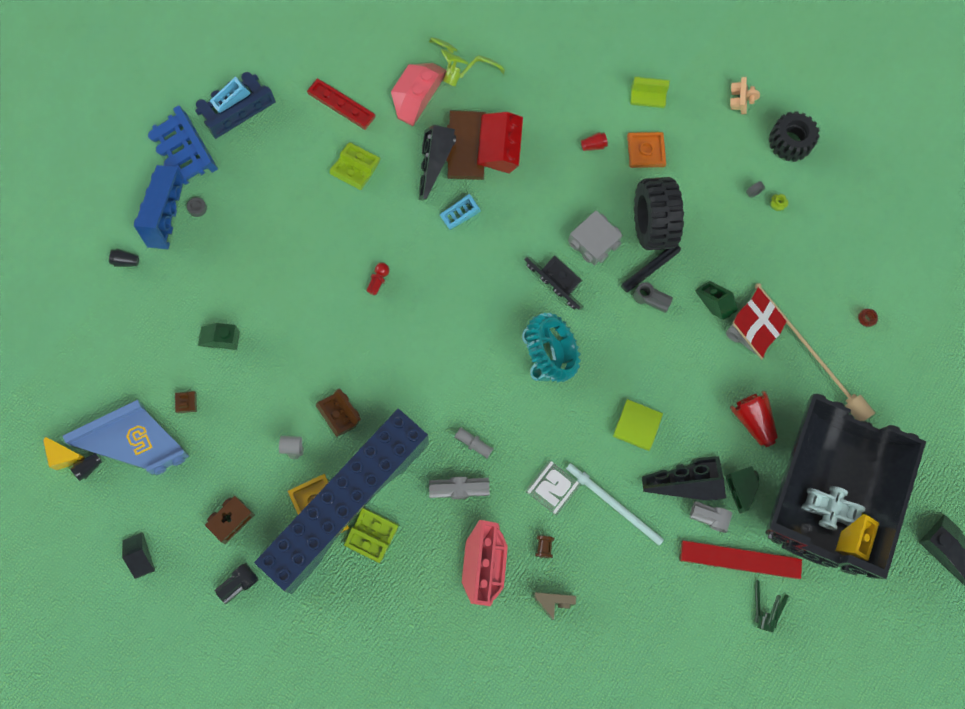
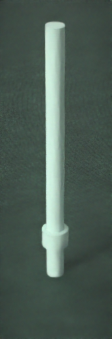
M571 463L568 465L566 470L574 475L581 485L585 484L651 540L661 545L664 541L662 537L593 482L586 472L582 473Z

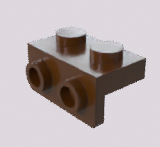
M340 388L333 395L316 404L317 409L336 437L356 428L361 420L358 411L353 408L348 396Z

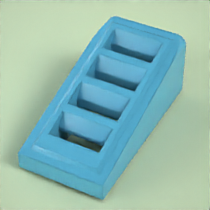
M235 76L210 102L221 113L251 93Z
M468 194L442 212L440 216L449 230L477 215L481 210L472 196ZM468 203H469V204L471 205V207H472L471 210H469L468 207L466 206ZM463 207L467 213L463 214L460 208ZM457 211L461 217L457 218L453 212ZM449 214H450V215L452 216V218L454 219V222H452V223H451V221L449 220V218L447 217Z

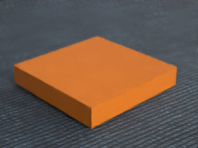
M663 132L627 134L630 168L666 166Z

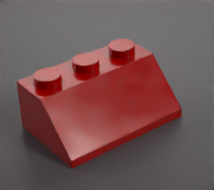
M510 112L482 115L477 158L478 165L508 174L519 166L523 127L522 116Z

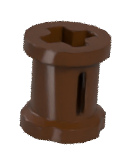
M537 536L538 550L535 553V557L553 558L551 552L552 542L555 541V538Z

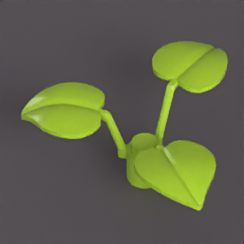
M431 37L429 43L435 42L448 49V51L441 49L448 62L447 72L443 81L456 87L459 77L463 78L464 74L477 61L497 66L502 74L505 72L500 64L480 55L475 57L468 65L466 60L453 54L454 51H458L453 45L438 38ZM457 62L468 65L462 73H460L461 69L456 67Z

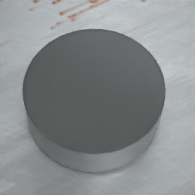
M759 181L748 188L746 193L751 198L755 197L765 189L762 181Z
M195 197L188 201L187 210L192 216L200 217L205 214L207 206L203 199Z

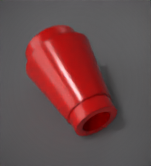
M598 132L581 140L582 150H602L604 147H608L605 132Z

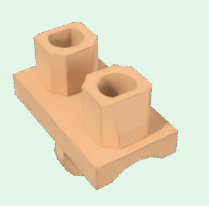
M741 77V82L731 83L732 95H740L738 98H731V110H741V114H747V100H749V104H754V101L760 98V92L755 90L754 86H751L750 90H748L747 77Z

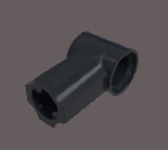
M247 563L235 569L231 574L232 576L214 590L224 604L230 602L243 590L245 591L252 587L259 580Z

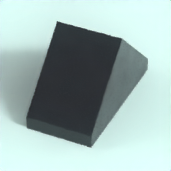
M144 533L124 539L122 543V558L134 579L154 572L155 568Z

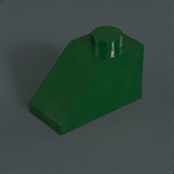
M712 281L705 283L695 290L709 311L722 320L729 318L738 311L733 292Z
M214 323L201 327L198 346L237 350L240 331L236 325Z
M752 466L725 476L739 514L749 510L759 487V475L753 470Z

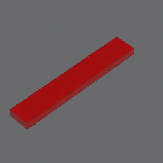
M684 540L681 543L680 561L801 579L802 559Z

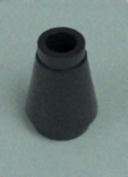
M118 248L116 250L112 249L109 256V264L114 265V267H138L139 255Z
M94 453L74 463L70 470L79 481L82 479L86 480L102 461Z

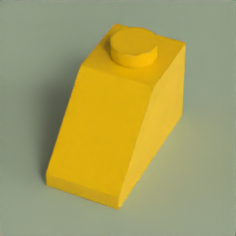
M866 514L861 515L841 531L835 551L842 555H852L861 560L868 561L879 522Z

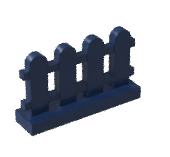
M250 72L242 74V83L252 93L221 113L215 114L212 110L214 106L210 101L207 103L205 100L200 99L196 102L197 109L195 112L198 116L202 114L206 119L204 123L215 139L276 103L270 88L265 85L261 86L257 81L259 78L256 74L252 75ZM219 90L213 91L211 97L213 98Z

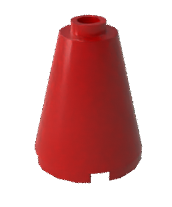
M762 391L761 396L753 394L738 401L736 408L732 405L730 409L760 446L769 447L776 443L775 440L778 438L768 394L766 391Z

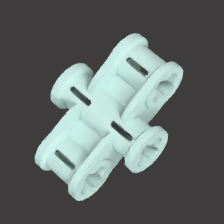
M830 486V495L808 488L806 502L802 504V509L823 516L822 520L819 521V525L830 530H837V522L849 526L861 516L862 512H865V507L844 500L848 491L836 486Z

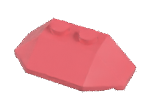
M434 63L409 64L391 91L399 120L411 126L415 125L443 81L447 72L446 69Z
M479 520L466 540L462 585L471 604L491 606L504 588L508 546L500 531L499 524L495 522Z

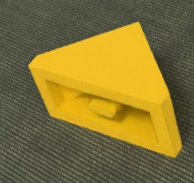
M47 437L43 440L48 465L52 469L59 470L73 466L74 463L85 458Z

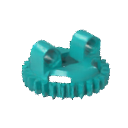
M550 312L533 317L522 333L523 342L527 344L532 362H537L534 363L530 370L532 379L535 381L552 380V382L557 381V383L571 379L578 373L580 368L578 363L581 362L579 359L581 353L578 352L579 346H577V340L573 337L574 333L570 331L571 327H567L566 322H562L561 317H557L556 314ZM554 327L563 339L557 340L550 329ZM547 342L550 344L553 360H550L544 349L543 344ZM562 363H567L566 367L561 369Z

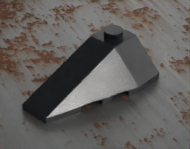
M432 125L424 130L422 154H425L423 162H421V169L424 171V175H421L419 200L427 199L452 146L455 145V129Z
M719 456L698 458L693 460V464L687 466L683 464L676 465L674 470H661L642 477L643 492L705 501L726 498Z
M943 515L919 543L965 586V536L953 521L946 515Z

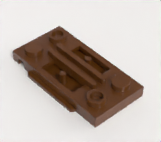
M450 111V124L447 125V128L455 129L456 142L446 159L448 162V179L484 180V166L477 164L481 118L486 112Z

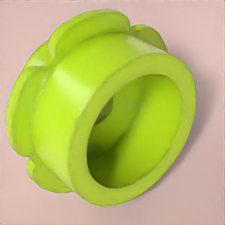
M775 194L771 197L770 205L775 211L784 210L788 206V200H786L785 195Z

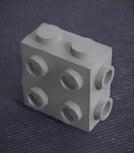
M595 211L570 233L568 242L574 250H578L582 254L586 262H591L595 266L598 262L602 263L609 256L608 253L611 250L615 251L621 245L620 240L623 235L616 226H612L608 222L605 215Z

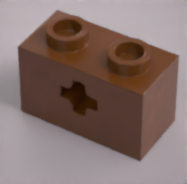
M236 496L225 500L222 504L223 507L218 512L212 513L205 524L212 534L224 544L230 541L255 516ZM227 515L231 516V522H227L225 518Z

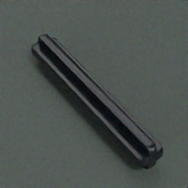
M677 245L675 248L663 251L623 282L621 285L622 289L625 292L632 290L681 251V247Z

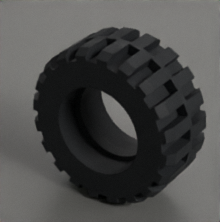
M671 177L645 178L638 183L634 197V222L639 243L646 250L675 248L681 241L684 227L683 200L679 185Z

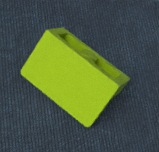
M634 77L631 86L630 104L665 108L670 80Z

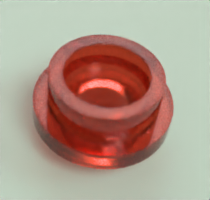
M864 309L859 313L858 320L863 326L872 327L877 323L878 315L873 309Z

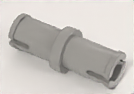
M460 427L454 437L469 446L468 449L475 450L486 459L494 449L481 441L479 436H473L462 427Z

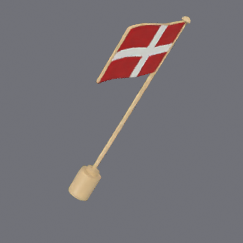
M757 283L755 285L756 291L750 301L737 313L733 325L760 359H763L767 348L780 335L785 324H787L848 397L845 400L848 403L845 407L851 409V415L859 421H865L876 412L861 394L859 396L855 394L851 396L762 289V284Z

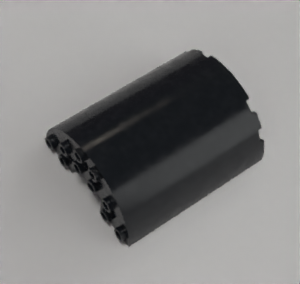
M813 394L808 400L765 534L769 535L768 538L773 543L783 544V549L828 568L841 567L840 571L856 576L857 574H867L866 577L887 579L926 441L920 439L916 434L905 433L894 425H888L881 429L875 428L869 422L854 419V416L849 414L851 409L846 408L843 403L832 402L822 394ZM830 486L843 488L848 491L844 500L865 507V512H862L861 515L866 514L879 522L868 561L861 560L852 555H842L835 551L841 531L848 526L837 522V530L826 529L819 525V521L822 520L823 516L802 509V504H805L808 488L816 489L829 495Z

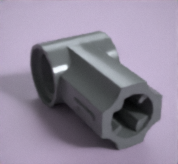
M647 282L641 283L633 295L637 303L647 304L664 313L667 312L673 297L654 289ZM640 290L645 291L647 293V296H643L640 293Z

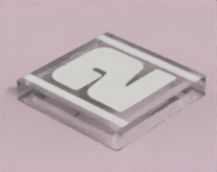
M549 460L525 492L557 516L581 484Z

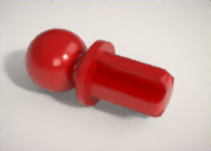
M386 263L376 265L375 274L371 275L372 279L367 287L369 294L377 295L381 284L385 283L383 278L390 272L389 266Z

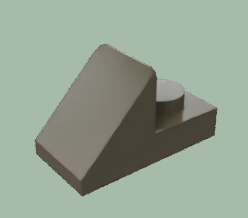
M533 593V598L551 620H554L555 604H558V608L570 609V605L576 604V596Z

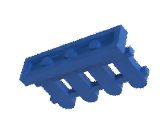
M178 105L173 108L176 115H169V120L159 126L153 125V129L149 131L148 137L153 142L160 140L161 143L156 147V152L160 156H169L164 161V166L178 167L184 178L183 183L187 185L190 178L199 173L203 175L205 169L208 168L213 173L218 170V167L187 113ZM173 131H176L177 134L165 140V136L169 135ZM184 145L185 148L175 154L172 153L173 150ZM192 159V163L181 169L180 165Z

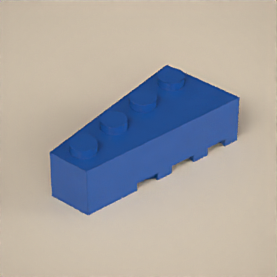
M157 165L151 175V182L146 189L144 200L140 204L138 216L134 220V228L147 248L169 250L170 243L167 242L168 234L172 235L173 227L171 226L172 217H176L177 213L175 201L180 199L184 180L178 167Z

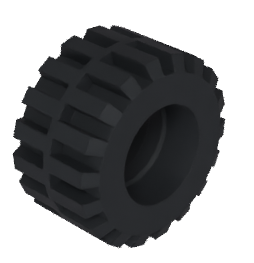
M795 111L793 114L792 112H788L786 115L783 114L778 119L769 134L770 148L774 149L773 153L775 155H780L779 158L781 159L786 158V161L792 159L793 162L798 161V159L802 160L805 156L809 155L820 136L818 134L820 131L819 127H816L817 123L812 121L811 116L807 117L805 113L799 114V111ZM787 132L796 134L801 141L793 140L788 136Z

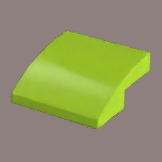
M349 142L340 152V158L331 167L330 174L362 190L378 166L381 158Z
M627 399L613 437L650 451L663 413Z
M363 507L344 546L381 563L400 524Z

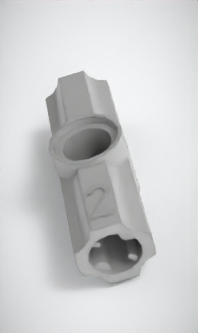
M452 477L450 480H429L430 498L451 497V499L489 496V478L468 479L467 477Z

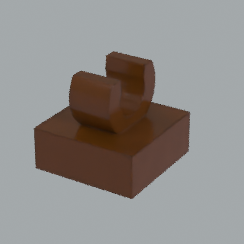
M195 391L175 393V412L177 414L197 412V394Z

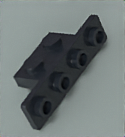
M554 255L546 266L542 268L531 257L524 259L527 262L526 266L533 272L537 271L541 275L539 278L548 285L550 283L554 287L553 291L559 297L564 296L568 300L566 303L572 309L582 310L584 306L571 293L583 280L563 261Z

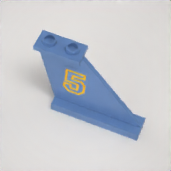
M139 400L63 435L65 443L72 447L74 446L144 468L152 475L162 474L167 470L166 468L172 465H180L189 457L188 453L146 412L144 405Z

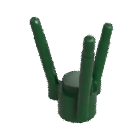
M759 580L755 581L756 615L754 622L758 623L757 628L773 633L789 596L787 594L784 596L778 608L781 596L777 595L771 613L763 612L762 616H760Z

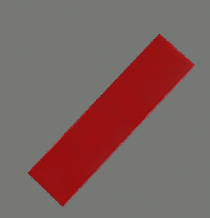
M318 78L307 90L308 95L364 130L367 129L376 117L373 112Z

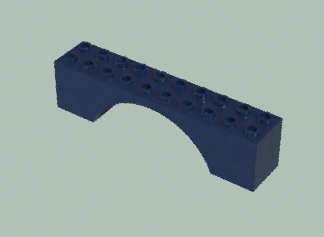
M398 408L254 563L284 592L292 594L321 563L330 546L358 512L383 487L402 474L429 445L428 434Z

